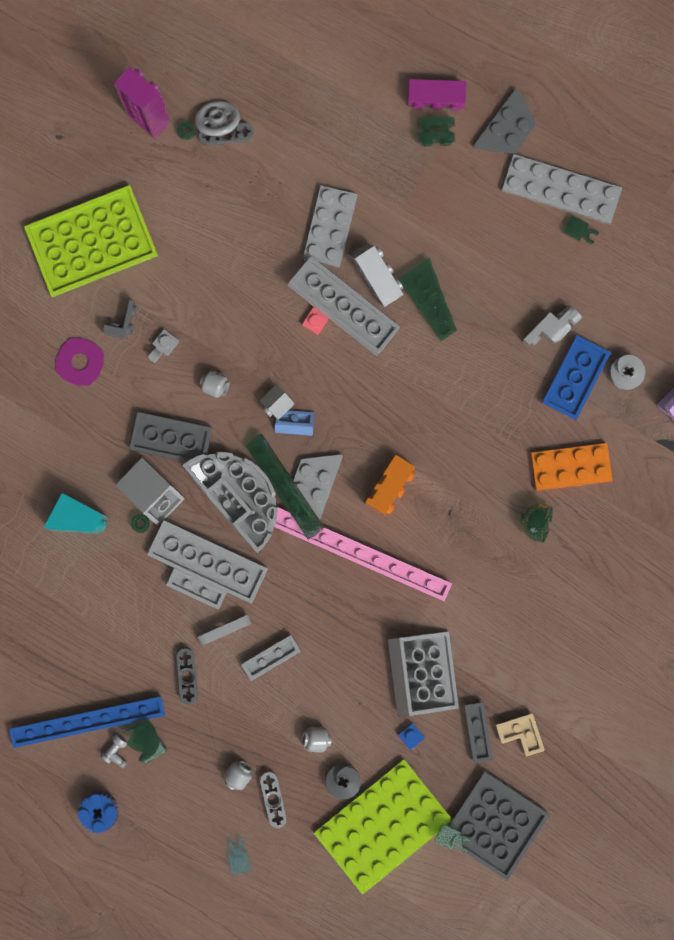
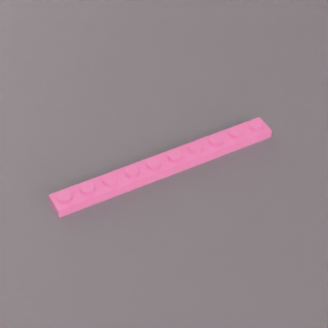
M278 508L275 528L445 601L452 583Z

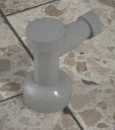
M115 734L113 737L114 743L100 757L107 763L115 762L123 769L127 762L123 761L116 752L119 748H124L128 742L120 735Z

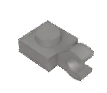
M164 329L152 343L156 348L149 354V360L156 363L162 354L168 357L178 345L179 340Z

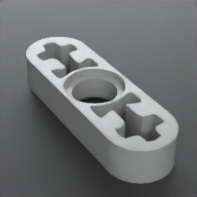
M246 615L197 637L200 646H203L252 624L249 615Z
M266 772L262 775L260 783L269 822L274 828H281L285 825L287 816L278 777L273 772ZM267 775L275 779L272 782V788L277 787V791L266 793L265 790H269L268 783H264ZM271 794L279 797L277 805L269 804L268 797ZM281 806L282 810H278V814L283 816V819L280 822L281 824H277L276 821L272 820L275 818V812H270V809H276Z

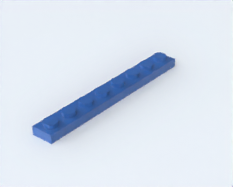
M161 696L11 728L9 731L12 746L16 748L165 716V710Z

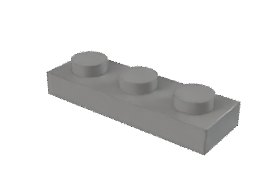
M174 568L166 585L218 610L227 592Z
M290 635L241 664L250 681L301 651Z

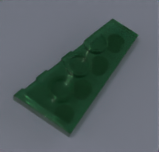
M428 258L398 280L438 339L442 342L457 332V329L434 272L432 262Z

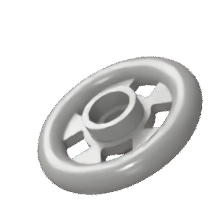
M225 101L210 102L201 107L195 116V124L198 130L209 136H222L236 128L240 120L238 109L233 104ZM207 112L209 113L208 118L204 117ZM227 115H232V119L227 120ZM209 123L211 127H206L205 124Z

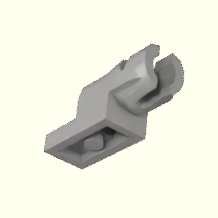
M570 305L556 315L557 317L550 312L523 340V343L527 347L531 344L535 346L542 338L540 334L551 344L559 342L571 330L569 323L576 325L582 316Z

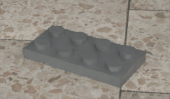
M137 412L129 450L188 462L202 454L207 455L213 428Z

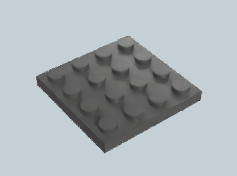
M484 771L442 837L508 881L550 814Z

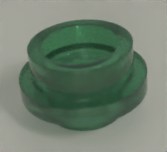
M183 121L178 125L177 134L181 139L190 140L195 136L196 128L193 123ZM188 128L190 129V132L188 134H184L183 130Z
M137 514L131 520V527L137 533H144L150 527V520L144 514ZM139 520L144 521L143 527H138L137 523Z

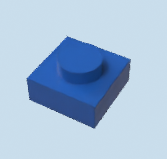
M413 723L398 734L410 750L425 739Z

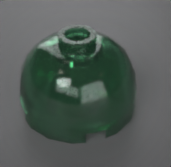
M535 504L529 507L526 513H522L520 524H523V531L529 539L535 542H545L550 530L548 529L549 522H552L553 507L546 504Z

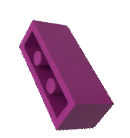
M409 79V107L417 110L423 109V107H431L432 110L450 108L452 111H460L461 108H465L466 81Z

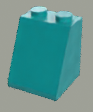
M62 493L44 528L59 532L99 534L100 531L103 532L106 529L108 517Z

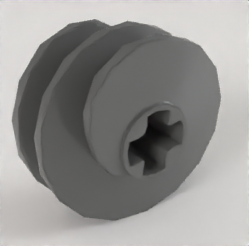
M345 763L332 767L326 777V787L329 793L338 799L353 797L359 791L361 785L358 771L353 766ZM343 776L344 779L348 778L349 781L346 782V786H343V784H338V782L340 781V777Z

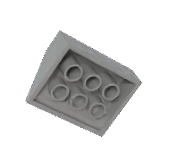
M449 632L388 639L398 717L459 709Z

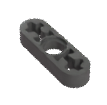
M240 123L235 129L239 133L243 132L244 128H247V131H251V133L247 134V137H244L243 134H237L238 138H235V131L232 130L230 139H223L221 136H218L219 140L217 141L216 137H210V141H206V138H203L206 134L202 132L199 133V139L205 146L248 142L252 140L254 130L250 124Z
M185 648L177 654L179 691L181 701L184 704L191 705L198 699L195 655L192 650ZM184 652H187V655H191V659H188V665L192 664V668L181 670V665L185 666V661L181 660L180 657L184 655ZM190 671L193 674V679L190 682L183 681V672ZM182 684H194V688L190 687V693L194 694L191 701L184 698V694H187V688L183 689Z

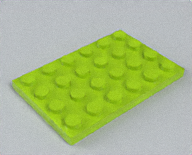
M130 185L24 226L51 297L58 296L158 256Z
M403 759L317 829L314 834L363 895L451 823L453 819Z

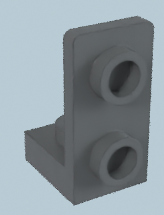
M129 299L124 327L121 328V325L110 323V326L104 325L103 333L105 335L128 339V335H131L133 331V324H131L132 316L135 317L137 313V305H135L134 300Z

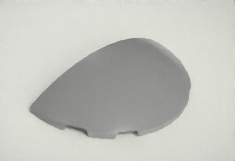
M217 452L216 454L209 455L202 454L183 464L182 466L212 505L241 538L258 553L269 541L278 514L275 491L266 474L250 460L227 452Z

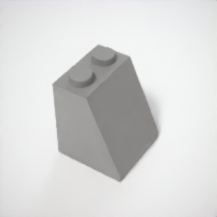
M143 458L136 462L132 469L122 476L115 485L157 526L185 499Z

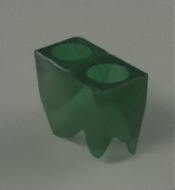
M150 719L124 731L133 732L127 741V745L135 751L143 753L139 757V761H142L145 765L168 751Z

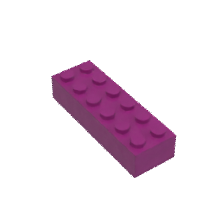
M129 66L114 83V86L127 116L156 139L170 123L169 114L164 107V99L159 92L160 88L152 81L148 83L144 79L145 75L137 68L133 70Z

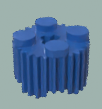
M99 792L91 794L82 801L78 812V819L80 823H83L82 826H85V829L88 828L89 832L92 830L93 833H103L116 824L119 817V811L117 810L119 807L116 806L118 804L115 802L116 799H112L113 796L110 797L109 794L105 795V793L101 794ZM95 809H102L101 814L103 817L96 816Z

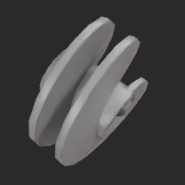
M624 355L616 359L611 365L610 379L616 387L622 390L634 389L644 380L645 366L638 357ZM630 369L631 373L625 376L623 372Z

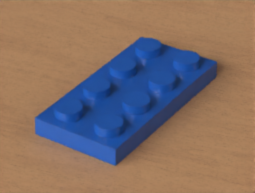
M577 335L542 404L576 421L611 352Z

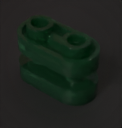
M447 116L418 118L417 128L423 129V132L417 134V142L421 143V146L424 147L439 143L440 146H451L455 142V133L449 132V128L455 127V118ZM430 129H442V132H430Z

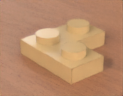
M533 713L496 724L501 744L520 738L526 757L545 751Z

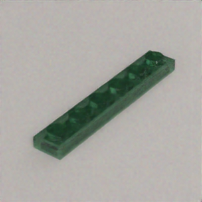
M263 434L257 435L246 445L247 449L261 470L269 478L273 488L308 540L312 539L325 527Z

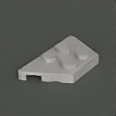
M343 455L301 459L288 496L317 525H319Z

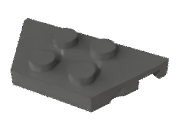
M517 88L474 144V149L490 150V152H503L507 155H513L535 128L537 123Z

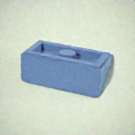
M288 410L279 420L275 419V432L312 436L315 412Z

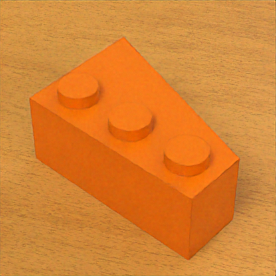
M395 455L370 497L366 500L365 505L384 517L386 514L390 515L396 506L393 502L397 497L400 499L406 490L403 486L407 481L411 482L416 472L413 471L415 466Z

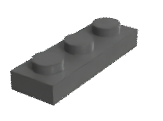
M484 702L464 705L473 763L492 761L493 757Z

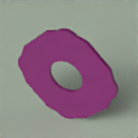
M70 338L62 345L57 356L56 373L63 380L74 385L90 386L98 379L102 370L104 352L97 344L88 340ZM77 354H84L88 358V365L83 370H76L72 366V358Z

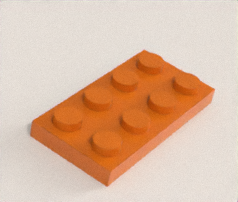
M607 443L531 453L536 491L613 481Z

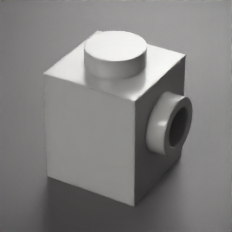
M277 385L260 400L264 405L262 410L269 417L273 415L278 420L294 405V402Z

